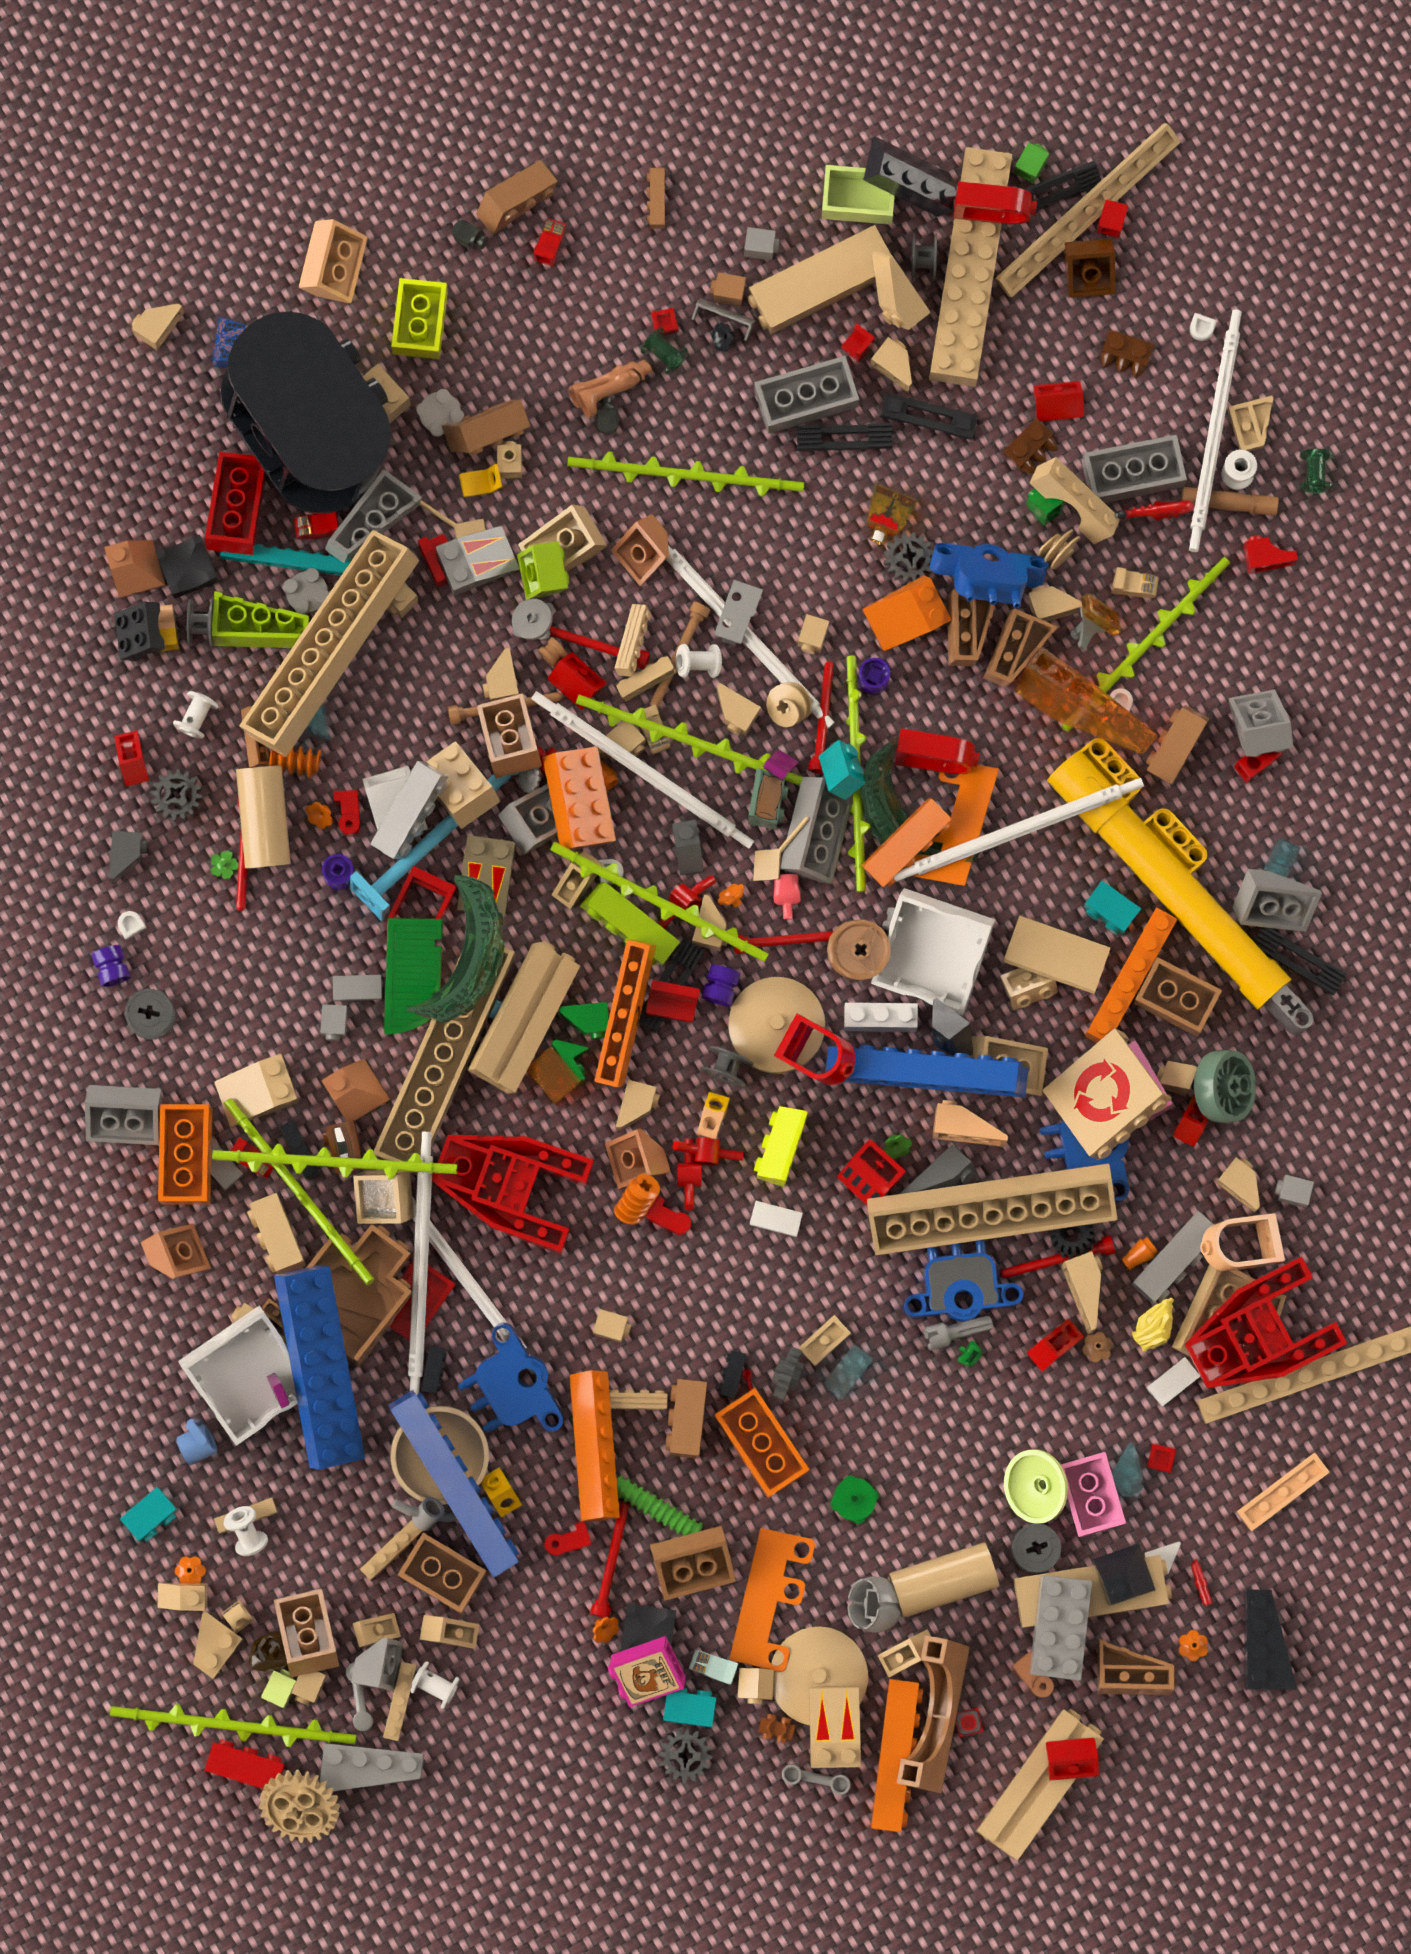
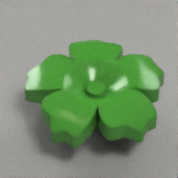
M227 850L221 852V857L218 854L211 856V864L214 866L210 869L212 875L217 877L222 875L224 880L230 879L234 875L232 870H238L239 863L235 858L232 859V852Z

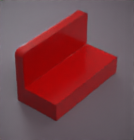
M1080 381L1033 385L1036 418L1039 421L1080 418L1084 416L1083 390Z
M444 534L430 540L427 537L418 540V547L437 588L448 584L435 553L436 546L448 542Z
M573 652L563 657L548 677V681L581 710L585 707L576 704L578 695L580 694L592 699L607 684Z
M652 980L646 1014L692 1023L700 989Z
M1095 1738L1046 1742L1049 1781L1099 1776Z

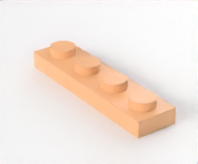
M1313 1453L1239 1509L1237 1514L1250 1531H1253L1327 1475L1329 1470L1316 1453Z

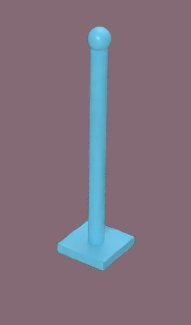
M493 774L487 780L496 792L511 778V775L495 778ZM448 815L420 840L406 857L397 861L372 885L357 871L350 876V889L384 922L390 913V905L381 896L458 825Z

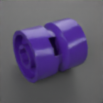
M869 658L860 666L859 686L862 691L869 695H878L884 692L888 687L890 678L889 666L880 658Z
M342 854L329 856L322 866V874L327 885L337 891L350 887V876L355 872L351 860Z
M121 945L104 947L91 954L95 968L100 969L97 975L101 987L114 986L131 978L128 966L122 963L125 957Z
M711 965L707 976L710 982L705 984L701 998L714 1004L730 1007L735 994L732 988L737 987L740 973L728 967Z

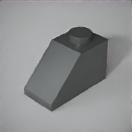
M696 820L673 823L672 831L680 876L704 872Z
M112 831L109 880L111 883H117L142 861V854L147 853V840H144L141 832Z

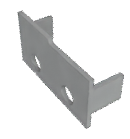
M700 299L696 303L692 320L696 318L699 308L702 307L748 325L744 340L749 338L756 320L704 299Z
M733 580L714 635L721 637L724 643L736 646V643L741 644L750 618L754 617L763 589ZM734 593H739L741 595V599L739 601H734L732 599V595ZM725 619H729L732 622V625L728 628L722 624Z

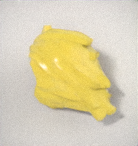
M1173 1298L1163 1300L1139 1317L1136 1331L1132 1332V1336L1142 1347L1143 1352H1147V1349H1156L1158 1346L1167 1343L1170 1338L1173 1320Z

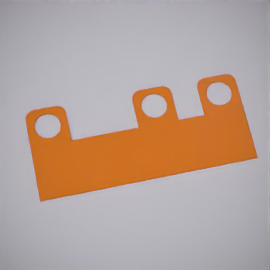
M982 765L972 766L970 773L959 774L953 779L947 778L943 772L939 773V779L942 782L960 785L951 820L948 822L950 827L942 835L931 839L934 842L943 843L941 852L979 837L999 768ZM919 854L915 856V859L918 861L929 856ZM974 855L922 875L915 874L913 876L965 886Z
M760 1528L729 1660L779 1672L786 1669L790 1653L789 1649L785 1646L768 1643L777 1601L792 1605H799L802 1602L805 1583L802 1580L783 1575L787 1560L803 1564L811 1562L815 1548V1542L812 1539ZM799 1542H805L809 1546V1554L804 1558H799L794 1553V1547ZM790 1583L796 1584L800 1589V1593L795 1599H789L784 1594L785 1587ZM773 1650H780L784 1655L783 1662L778 1666L772 1665L768 1659L770 1652Z

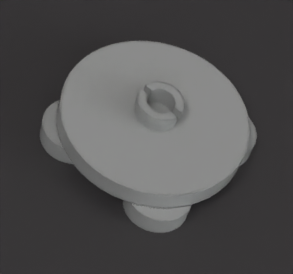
M440 389L429 394L416 408L422 424L434 436H441L444 433L441 425L446 423L456 424L463 420L462 417H464L459 403L446 389Z
M309 568L306 572L296 574L291 579L286 580L283 585L289 604L297 613L303 615L318 611L329 595L326 582L314 568Z
M528 599L520 602L512 615L514 635L517 638L527 640H547L550 636L549 629L555 612L554 607L550 603H545L539 599Z

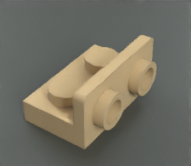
M1022 968L1000 975L1013 1010L1025 1008L1031 1003L1048 999L1058 993L1056 980Z

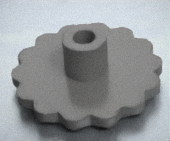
M539 767L522 771L518 774L520 788L525 793H531L539 787V782L541 781V770H539Z

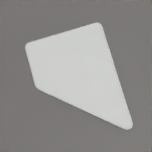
M1176 1542L1146 1552L1145 1557L1160 1555L1161 1560L1166 1561L1169 1573L1181 1543Z

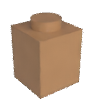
M718 272L717 280L712 279L710 293L714 294V302L741 307L746 277Z

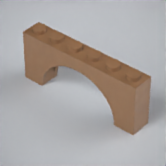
M925 1635L921 1661L925 1663L929 1673V1709L923 1733L915 1750L907 1758L901 1759L897 1784L936 1793L942 1792L969 1646L948 1639Z

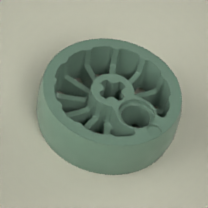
M1217 1050L1210 1052L1202 1058L1197 1067L1194 1080L1195 1098L1201 1113L1208 1120L1217 1123L1237 1122L1244 1119L1253 1106L1256 1094L1254 1070L1247 1057L1238 1051Z

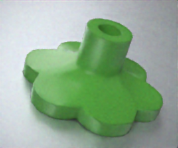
M894 1134L885 1141V1146L882 1150L892 1159H897L909 1153L912 1141L909 1138H905L904 1135Z

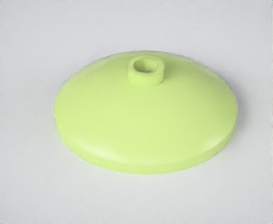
M1031 1449L1017 1454L1010 1461L1005 1472L1004 1490L1009 1505L1019 1517L1031 1523H1045L1056 1518L1063 1510L1068 1495V1483L1063 1468L1052 1455L1042 1450Z

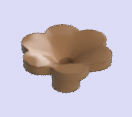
M1097 1332L1094 1335H1087L1085 1337V1345L1082 1348V1352L1084 1355L1089 1356L1092 1362H1099L1101 1359L1106 1360L1110 1357V1349L1113 1344L1110 1339L1105 1337L1104 1333Z

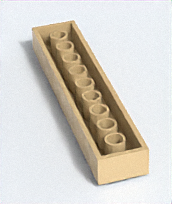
M966 147L961 182L1008 186L1012 154ZM954 219L929 380L976 387L1001 223Z
M374 530L371 531L239 725L252 739L287 757L419 562L409 548Z
M469 934L441 1000L452 993L464 978L474 954L476 935ZM496 944L491 970L475 998L456 1014L443 1019L431 1020L374 1149L376 1158L391 1161H408L413 1153H418L421 1156L422 1132H432V1147L516 957L514 951ZM410 1171V1173H412V1174H414V1175H418V1172H411V1171Z
M1109 1164L867 1199L875 1255L1118 1220Z

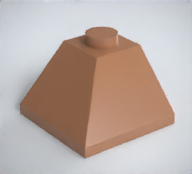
M653 514L636 521L611 549V552L639 586H642L669 557L667 531Z
M153 540L124 541L104 547L119 598L166 586Z
M365 1059L342 1067L321 1080L346 1122L356 1121L390 1100Z
M636 1129L605 1143L618 1189L627 1188L630 1181L642 1173L657 1179L671 1172L664 1149L642 1129Z
M194 1224L158 1232L141 1242L149 1265L172 1279L211 1269Z

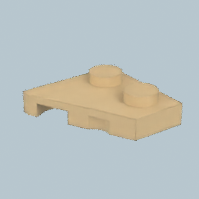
M1273 396L1228 407V413L1240 450L1253 451L1264 447Z
M204 1611L202 1613L193 1665L214 1679L243 1638Z

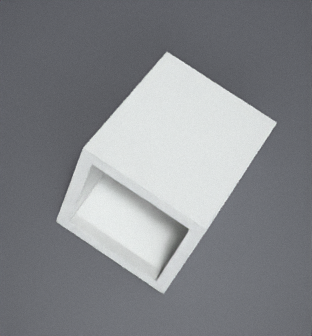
M409 766L362 779L377 830L380 828L410 775ZM425 819L422 823L424 825L419 835L423 834L424 830H427Z

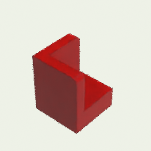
M1105 200L1097 233L1120 238L1128 205Z
M856 324L853 333L841 345V349L860 363L873 348L875 337L859 324Z

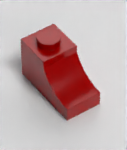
M1261 535L1248 538V541H1245L1243 546L1249 574L1295 566L1298 561L1296 551H1285L1275 547L1269 541V537L1262 538Z
M138 731L114 736L118 761L125 785H138L149 781Z
M1195 1092L1173 1134V1137L1195 1147L1208 1122V1119L1201 1113L1197 1105Z
M1067 1319L1040 1340L1027 1354L1043 1372L1080 1342L1084 1336L1072 1321Z

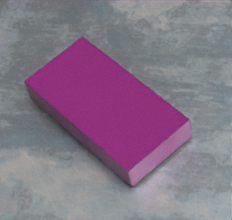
M777 750L767 759L763 767L782 780L796 768L799 762L783 751Z
M272 1373L266 1376L280 1407L289 1406L290 1402L277 1375Z

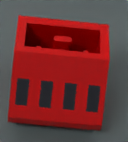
M869 1139L836 1178L868 1206L867 1199L886 1196L902 1179L906 1171L875 1142Z

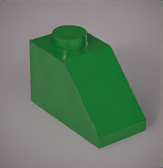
M1035 488L1028 493L1029 498H1027L1026 505L1043 526L1062 513L1065 501L1056 498H1045Z
M607 1002L559 1007L560 1016L586 1037L591 1036L592 1040L605 1038L609 1020Z

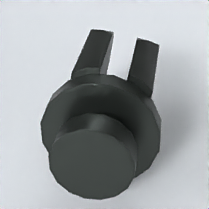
M465 220L456 222L452 228V235L455 241L469 249H476L478 247L483 250L487 245L488 237L483 235V230Z
M605 397L599 401L601 406H597V413L595 415L597 429L601 433L608 435L617 431L619 426L618 409L616 405H611L613 403L612 397Z

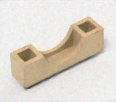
M1057 457L1037 466L1030 484L1043 497L1060 499L1075 507L1081 516L1078 530L1093 544H1096L1114 535L1120 519L1115 517V513Z

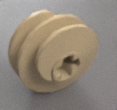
M1070 529L1062 536L1057 533L1038 551V556H1045V563L1047 561L1048 564L1052 563V569L1059 567L1074 553L1073 547L1080 537L1077 536L1070 542H1066L1074 532L1073 529Z
M785 682L776 686L767 697L766 706L768 714L779 726H794L810 715L812 709L811 698L804 687L795 682Z

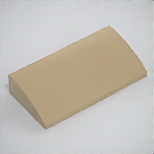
M1019 915L1003 962L1095 994L1110 947Z
M1209 1264L1172 1348L1190 1356L1184 1344L1237 1289L1255 1279L1239 1270L1220 1271Z

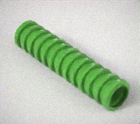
M623 1475L618 1476V1499L623 1498V1502H630V1506L633 1507L635 1505L638 1511L641 1509L644 1511L643 1514H650L652 1519L655 1517L658 1523L660 1521L663 1522V1526L666 1527L668 1525L670 1530L675 1529L678 1535L681 1533L685 1536L700 1532L703 1528V1523L700 1522L698 1524L695 1518L690 1519V1515H683V1511L680 1510L678 1512L675 1506L672 1508L670 1503L667 1502L665 1504L663 1499L658 1500L655 1494L653 1496L650 1495V1491L645 1492L643 1487L638 1488L636 1483H630V1479L625 1480Z

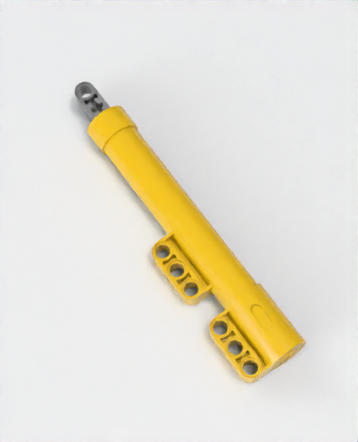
M1095 738L1062 763L1047 779V782L1069 803L1117 784L1120 786L1140 777L1104 739ZM1092 749L1099 751L1101 756L1095 755ZM1108 767H1113L1117 773H1112ZM1141 788L1122 795L1120 799L1078 814L1095 834L1098 833L1234 980L1240 987L1239 991L1257 1010L1265 1006L1284 1028L1295 1036L1302 1035L1313 1023L1312 1013L1286 986L1292 979L1274 959L1270 960L1193 876L1207 859V851L1171 811L1159 809L1143 822L1128 806ZM1157 819L1162 820L1165 826L1158 824ZM1173 837L1179 838L1182 844L1176 843ZM1189 855H1194L1198 861H1193ZM1295 1018L1301 1019L1304 1026L1299 1025Z

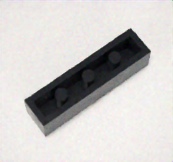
M294 1120L281 1125L280 1128L293 1155L311 1156ZM307 1165L302 1172L306 1182L320 1176L316 1166Z

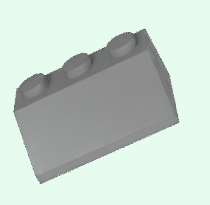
M89 1085L85 1099L86 1141L159 1145L160 1104H162L161 1089Z

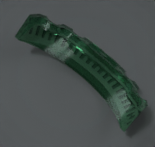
M897 736L870 756L863 775L865 784L860 788L866 822L870 824L871 832L879 839L881 845L908 819L898 802L892 783L891 767L894 750L899 740ZM933 841V844L925 852L920 850L916 855L931 856L941 852L943 843ZM981 852L974 854L973 857L971 856L965 861L973 862Z
M455 875L454 881L462 896L466 918L464 945L458 964L449 980L434 996L420 1004L408 1006V1012L441 1023L449 1022L451 1019L475 1008L474 1004L482 995H487L497 977V970L501 966L505 944L502 941L501 926L504 925L503 914L498 910L493 897L495 893L492 888L474 877Z

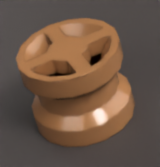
M552 637L548 640V644L545 647L538 649L540 656L553 668L557 665V661L560 658L568 655L565 649Z

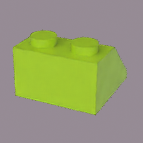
M559 541L531 545L517 554L526 600L557 594L568 588L569 575L564 569V551L560 548Z

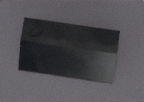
M876 136L873 137L863 178L864 181L937 217L954 211L957 185L950 173Z

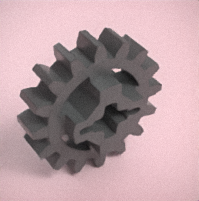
M903 532L901 539L895 535L893 539L894 544L888 542L887 547L889 550L884 551V556L888 558L884 560V566H890L887 573L892 574L894 572L895 581L900 577L903 578V584H906L908 579L914 581L917 577L920 578L925 575L924 572L930 574L932 571L928 566L934 551L928 550L931 547V542L924 543L923 535L919 539L915 538V532H912L911 537H907L906 532ZM912 544L917 545L921 549L915 548ZM902 545L901 552L894 555L896 549ZM907 550L910 557L913 558L912 566L909 560L905 558ZM925 560L924 565L919 570H917L916 568L918 563H921ZM898 567L904 568L907 572L900 570Z
M177 769L176 774L172 775L171 771L167 770V777L160 774L159 779L161 782H153L156 791H150V795L156 797V799H153L151 803L153 806L159 805L155 811L157 814L164 812L163 818L165 820L172 816L173 822H176L177 818L181 816L182 820L186 821V814L193 817V808L200 809L197 800H203V796L197 793L202 788L201 785L194 786L198 780L196 777L189 779L190 773L188 771L181 775L180 769ZM172 781H183L180 784L172 783ZM164 788L166 790V796L162 798L163 800L161 801V792ZM192 790V799L189 803L187 801V796L189 793H191L190 791ZM172 793H180L181 798H173ZM173 807H179V808H181V810H170V809L173 808Z
M791 1346L787 1357H780L772 1378V1383L777 1385L774 1397L785 1400L789 1389L795 1391L804 1364L799 1363L802 1350Z
M686 1729L685 1734L681 1735L680 1731L676 1730L677 1737L673 1738L671 1735H668L667 1737L670 1742L668 1744H661L666 1750L659 1753V1756L665 1757V1760L660 1765H667L666 1775L671 1772L674 1773L673 1780L680 1776L682 1777V1782L686 1783L687 1777H691V1780L694 1782L696 1781V1774L704 1776L703 1767L706 1769L710 1768L706 1760L712 1759L713 1756L707 1755L706 1751L710 1750L711 1746H704L703 1743L706 1741V1737L700 1740L697 1738L698 1731L693 1735H689V1729ZM682 1739V1746L676 1751L670 1750L675 1742ZM691 1740L700 1746L702 1752H695L691 1747ZM685 1744H688L687 1749H689L690 1754H693V1758L688 1759L686 1768H684L683 1759L679 1758L678 1755L683 1753ZM669 1759L676 1760L681 1765L680 1772L671 1765ZM702 1761L696 1770L689 1772V1766L693 1762Z

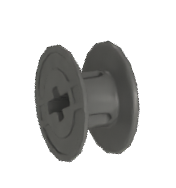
M913 233L911 280L914 279L915 268L932 269V279L935 281L937 234H934L933 245H916V236Z
M189 599L187 608L188 646L192 645L193 634L209 635L210 646H214L212 639L214 599L210 602L209 611H194L193 600Z
M143 989L136 992L128 1000L125 1007V1018L129 1027L137 1036L146 1040H156L165 1036L172 1029L175 1022V1010L170 999L163 992L156 989ZM149 1009H153L154 1013L160 1016H151V1019H148L141 1012L149 1013Z
M709 1046V1050L718 1055L714 1068L701 1067L700 1070L721 1081L745 1087V1083L738 1079L736 1074L741 1064L753 1066L754 1063L732 1051Z
M1038 1523L1027 1525L1019 1530L1012 1540L1011 1553L1013 1560L1025 1572L1033 1574L1046 1572L1060 1558V1538L1047 1525ZM1035 1542L1036 1545L1045 1543L1046 1548L1040 1550V1555H1037L1036 1552L1027 1554L1026 1550L1033 1547L1031 1543Z

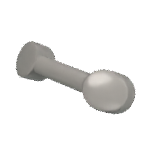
M353 1663L346 1669V1676L350 1681H352L350 1670ZM352 1683L356 1706L353 1724L359 1731H368L373 1726V1717L366 1712L363 1686Z
M794 1763L786 1765L782 1770L783 1780L790 1785L803 1780L831 1786L832 1791L838 1795H843L850 1789L849 1778L841 1773L835 1774L832 1777L803 1771Z

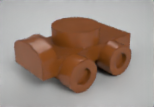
M767 1714V1718L761 1717L758 1732L763 1733V1739L772 1740V1736H777L776 1742L785 1744L787 1739L792 1740L795 1725L791 1724V1719L782 1717L781 1722L776 1721L777 1716Z

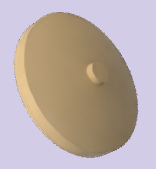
M769 977L752 983L739 994L730 1011L729 1035L737 1054L751 1060L754 1063L751 1067L759 1071L781 1074L797 1070L776 1058L774 1054L796 1013L825 1028V1016L819 1000L810 989L793 979ZM813 1029L796 1061L797 1063L804 1066L816 1055L824 1038L823 1033Z
M431 1406L425 1409L428 1415L434 1413L442 1426V1429L438 1430L441 1436L446 1434L455 1448V1450L451 1451L454 1457L458 1455L461 1457L468 1469L464 1472L466 1477L472 1476L479 1486L485 1476L489 1462L488 1443L480 1426L468 1414L453 1407ZM400 1426L394 1435L390 1451L391 1466L398 1483L409 1495L423 1502L424 1499L433 1497L439 1500L442 1505L448 1504Z
M810 1627L792 1634L781 1644V1646L787 1647L790 1653L786 1669L782 1672L774 1671L773 1696L779 1707L789 1717L810 1726L809 1687H859L860 1705L868 1685V1669L863 1653L851 1638L832 1628ZM780 1650L776 1651L771 1664L774 1666L780 1665L784 1660V1655Z

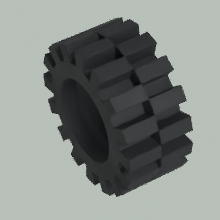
M1093 1224L1053 1229L1050 1232L1055 1252L1057 1254L1060 1253L1063 1258L1068 1255L1069 1260L1073 1259V1255L1078 1257L1082 1253H1088V1249L1092 1251L1093 1243L1095 1244ZM1071 1229L1079 1230L1082 1233L1081 1239L1077 1242H1067L1063 1236L1066 1231Z

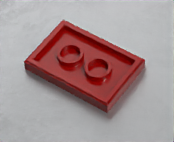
M414 1260L401 1277L410 1284L409 1290L411 1291ZM429 1265L427 1272L425 1329L456 1286L453 1281ZM412 1296L390 1325L391 1329L408 1341H410Z

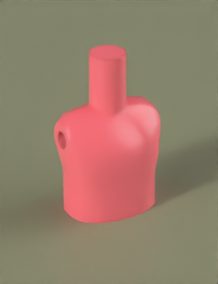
M784 874L780 875V879L774 880V903L783 906V919L791 920L793 919L792 905L801 902L799 875Z

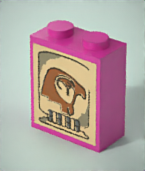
M666 1636L612 1654L610 1665L608 1666L611 1678L613 1680L616 1679L619 1685L618 1691L623 1700L626 1699L629 1707L684 1689L686 1676Z

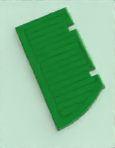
M388 918L384 1034L402 1033L421 1026L429 1021L430 1018L409 1011L429 1007L440 1001L432 1000L433 993H440L442 946L434 945L435 939H442L443 919Z

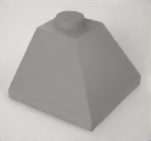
M383 1637L356 1657L355 1663L352 1664L350 1670L351 1683L394 1691L404 1642Z

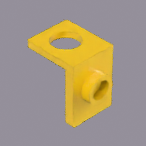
M494 464L485 470L459 474L463 497L494 493L502 488L498 464Z
M500 1467L484 1476L481 1485L500 1517L507 1515L522 1505ZM507 1498L513 1499L510 1506L500 1507L503 1500Z

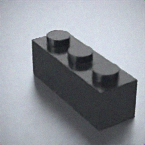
M429 1346L421 1389L423 1393L437 1395V1392L441 1391L442 1383L439 1381L440 1376L443 1377L444 1374L442 1364L443 1361L446 1362L447 1358L444 1348Z
M733 1350L731 1354L728 1353L726 1358L728 1366L724 1368L722 1377H725L724 1382L720 1383L718 1392H721L720 1396L735 1400L747 1354Z

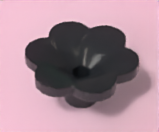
M717 323L715 325V330L711 334L716 350L727 352L730 349V344L735 340V333L731 332L728 324Z

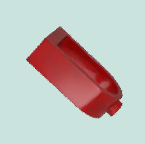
M958 181L953 219L1001 224H1022L1028 222L1031 215L1036 214L1037 201H1032V194L1021 188Z
M901 728L894 765L946 774H968L972 771V766L977 767L979 753L975 752L974 744L964 739Z
M413 866L388 918L397 917L413 883L445 897L435 919H444L457 893V887Z
M796 1013L774 1054L776 1058L809 1077L831 1086L845 1081L853 1073L856 1061L855 1050L847 1040ZM813 1029L833 1039L838 1047V1058L835 1065L824 1074H816L796 1062Z

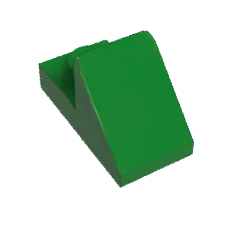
M559 1040L553 1041L551 1048L575 1088L582 1085L585 1081L584 1075H586V1072L581 1063H576L575 1060L586 1055L589 1048Z

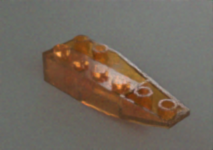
M1043 647L1027 664L1016 687L1015 693L1051 719L1142 755L1158 737L1155 732L1121 704Z

